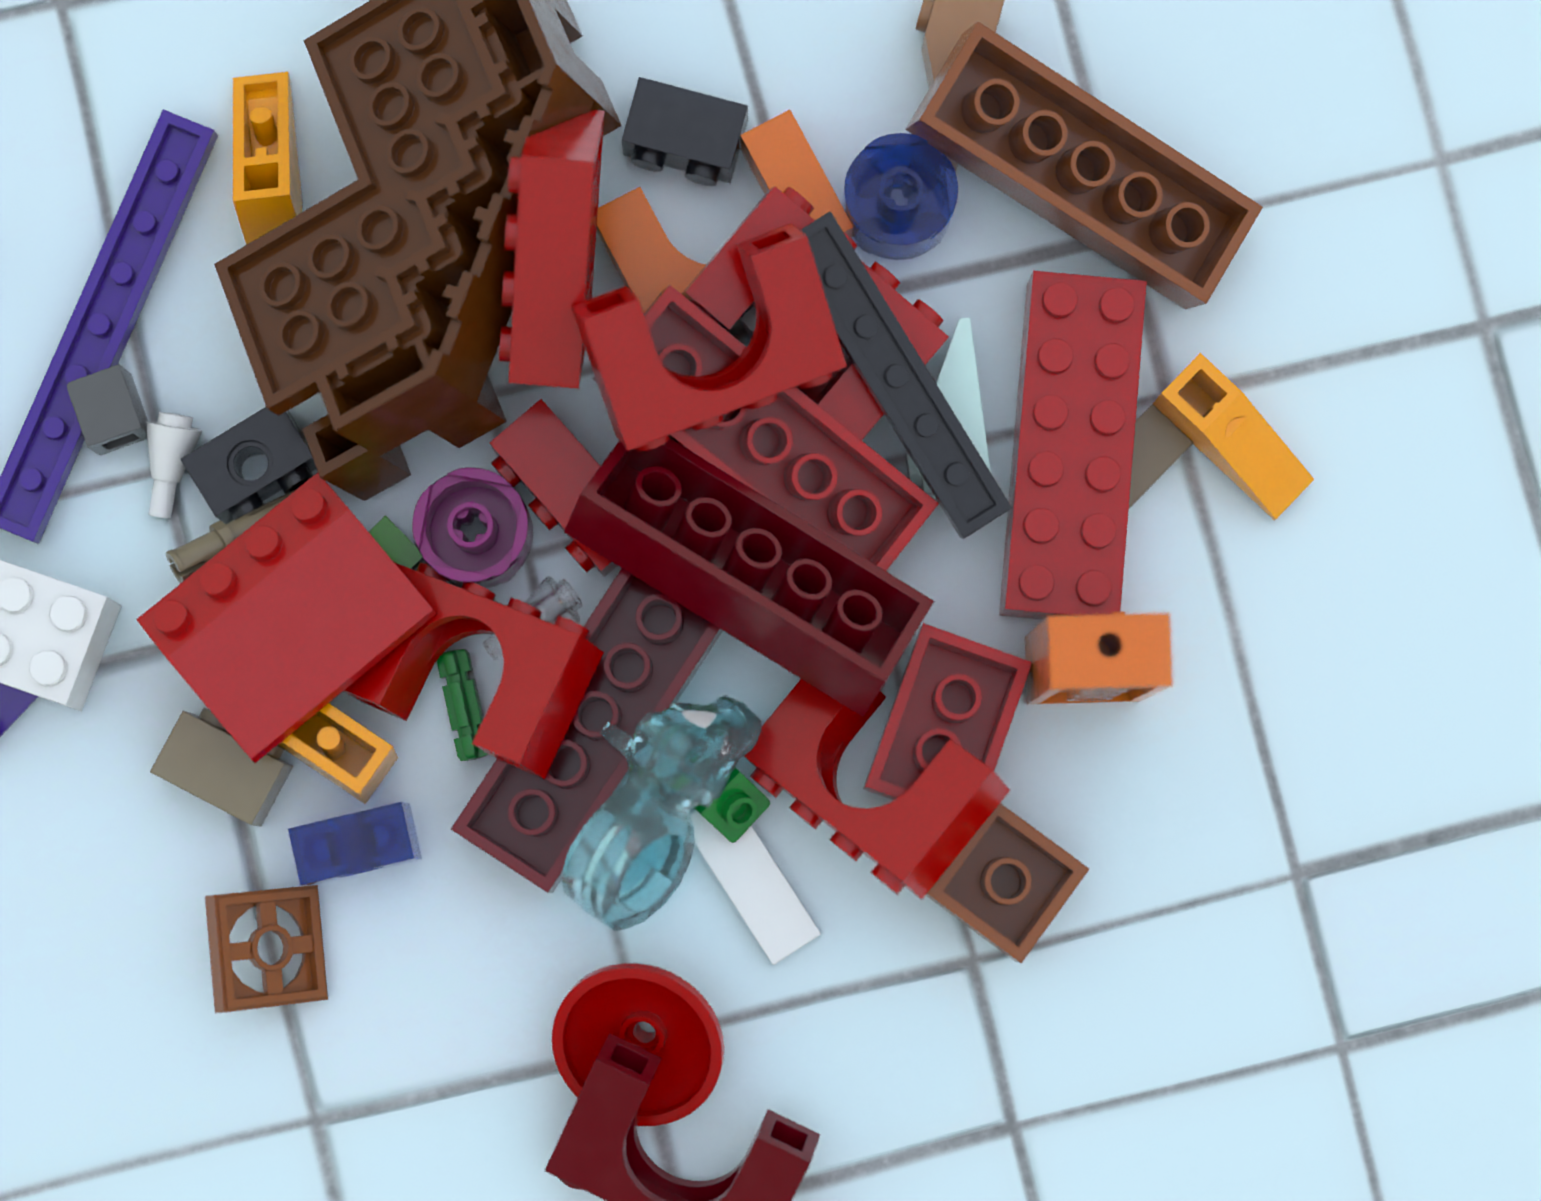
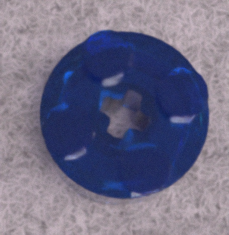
M894 133L874 139L857 155L845 177L842 206L854 227L852 237L863 251L886 259H910L931 250L941 242L953 217L958 198L956 172L944 153L942 154L934 147L928 145V141L918 135ZM902 189L904 198H908L907 205H896L895 200L891 199L892 190Z

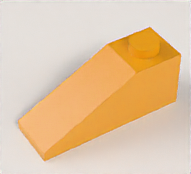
M288 72L233 78V204L246 245L302 213L301 182L291 82Z

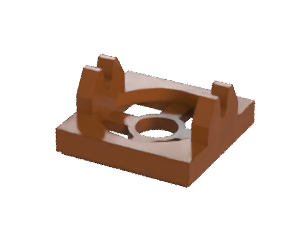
M318 885L205 896L215 1013L328 1000ZM256 906L258 928L251 933L247 942L230 943V933L236 920L248 909ZM276 906L289 913L299 927L301 936L291 937L286 929L277 924ZM268 931L277 934L283 944V953L280 959L272 965L263 962L257 950L260 937ZM302 953V962L294 979L283 988L282 968L290 962L293 954ZM249 959L256 968L262 971L263 992L256 991L242 983L232 969V961Z

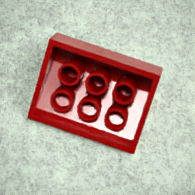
M591 110L529 136L525 140L521 157L511 156L508 193L519 194L518 215L508 214L505 250L516 251L515 271L504 272L502 306L513 307L512 327L502 326L499 345V361L510 362L508 383L579 389L586 349L571 306L592 299L605 115L603 110Z
M317 472L136 620L254 763H257L437 613L328 483L320 478Z

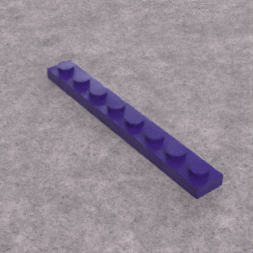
M162 110L0 476V529L36 544L40 543L85 440L67 390V384L76 379L118 365L216 143L218 134L215 130L167 110Z

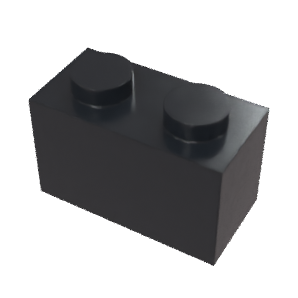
M639 77L621 140L623 153L631 157L630 162L646 170L661 172L664 166L685 171L684 176L687 179L699 184L716 186L718 180L731 183L740 152V135L745 133L748 123V105Z

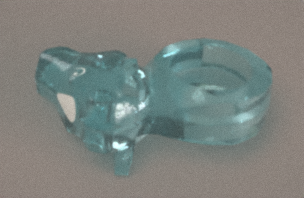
M723 695L706 705L674 702L662 712L646 714L637 724L633 736L609 721L603 727L600 734L624 755L627 761L629 776L626 783L599 807L584 825L570 846L562 874L564 893L594 919L614 931L628 929L647 920L668 901L679 887L690 864L695 845L694 827L690 811L693 807L699 805L710 807L713 800L722 795L737 762L753 749L761 733V720L744 702L728 695Z

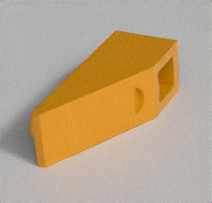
M1201 353L1153 402V405L1179 428L1207 458L1274 521L1314 480L1244 393Z

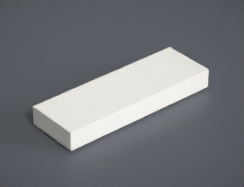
M697 810L680 820L773 965L821 935L752 826L735 843H731Z

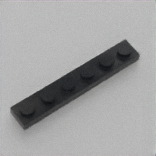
M831 211L802 228L800 231L808 238L840 344L960 538L965 539L1012 509L1010 503Z

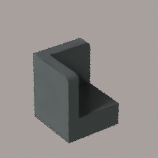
M120 364L76 379L67 384L73 408L89 449L101 456L147 439L146 421L148 419L131 373Z

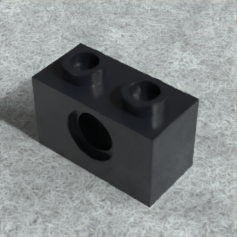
M266 407L180 459L215 517L225 524L264 505V500L283 490L284 494H287L299 488L314 476L312 471L317 469L306 438L289 410L278 416L267 410ZM253 454H265L268 460V467L264 475L256 480H245L242 475V466L245 460Z

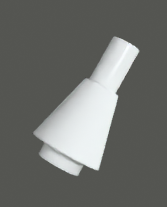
M159 412L157 422L146 421L151 478L154 479L148 515L161 518H171L176 484L180 483L186 469L180 459L194 451L202 433L200 429L191 428L193 417Z

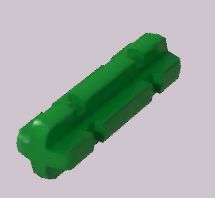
M466 649L444 652L438 658L437 666L440 678H446L447 685L442 686L451 729L452 731H458L459 738L454 739L457 757L460 761H471L489 755L488 753L472 744L484 717L475 679H469L468 672L473 671L470 653Z

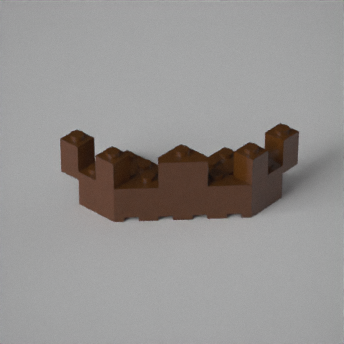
M370 0L304 40L358 180L215 263L214 266L267 410L280 416L320 393L328 414L302 429L320 478L363 501L411 476L400 445L426 430L433 432L457 448H461L507 422L488 372L500 344L502 326H507L513 307L502 306L504 272L515 271L516 251L505 250L508 214L518 215L519 194L508 193L511 156L521 157L527 137L591 110L605 111L603 136L622 126L603 81L575 55L570 43L581 38L582 33L567 0Z

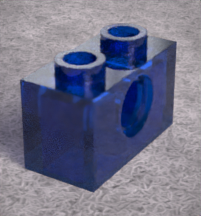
M398 802L288 829L300 886L315 885L422 859L409 803Z

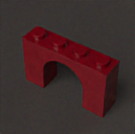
M609 1033L544 1170L558 1177L568 1187L585 1190L605 1201H792L812 1161L821 1134L767 1109L744 1158L731 1172L708 1181H691L673 1176L658 1167L648 1157L639 1141L636 1126L640 1104L662 1058Z

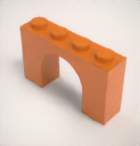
M791 110L740 135L741 151L764 194L774 186L782 192L788 186L791 187L814 207V210L809 215L816 220L831 211L842 231L852 239L854 227ZM641 187L598 208L597 234L624 285L639 299L643 313L646 312L662 290L669 285L682 294L705 267L706 264L687 258L671 244Z

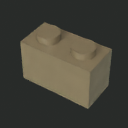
M204 707L199 716L182 711L150 772L250 825L262 826L293 765L280 759L285 749L278 745L257 763H254L212 712Z

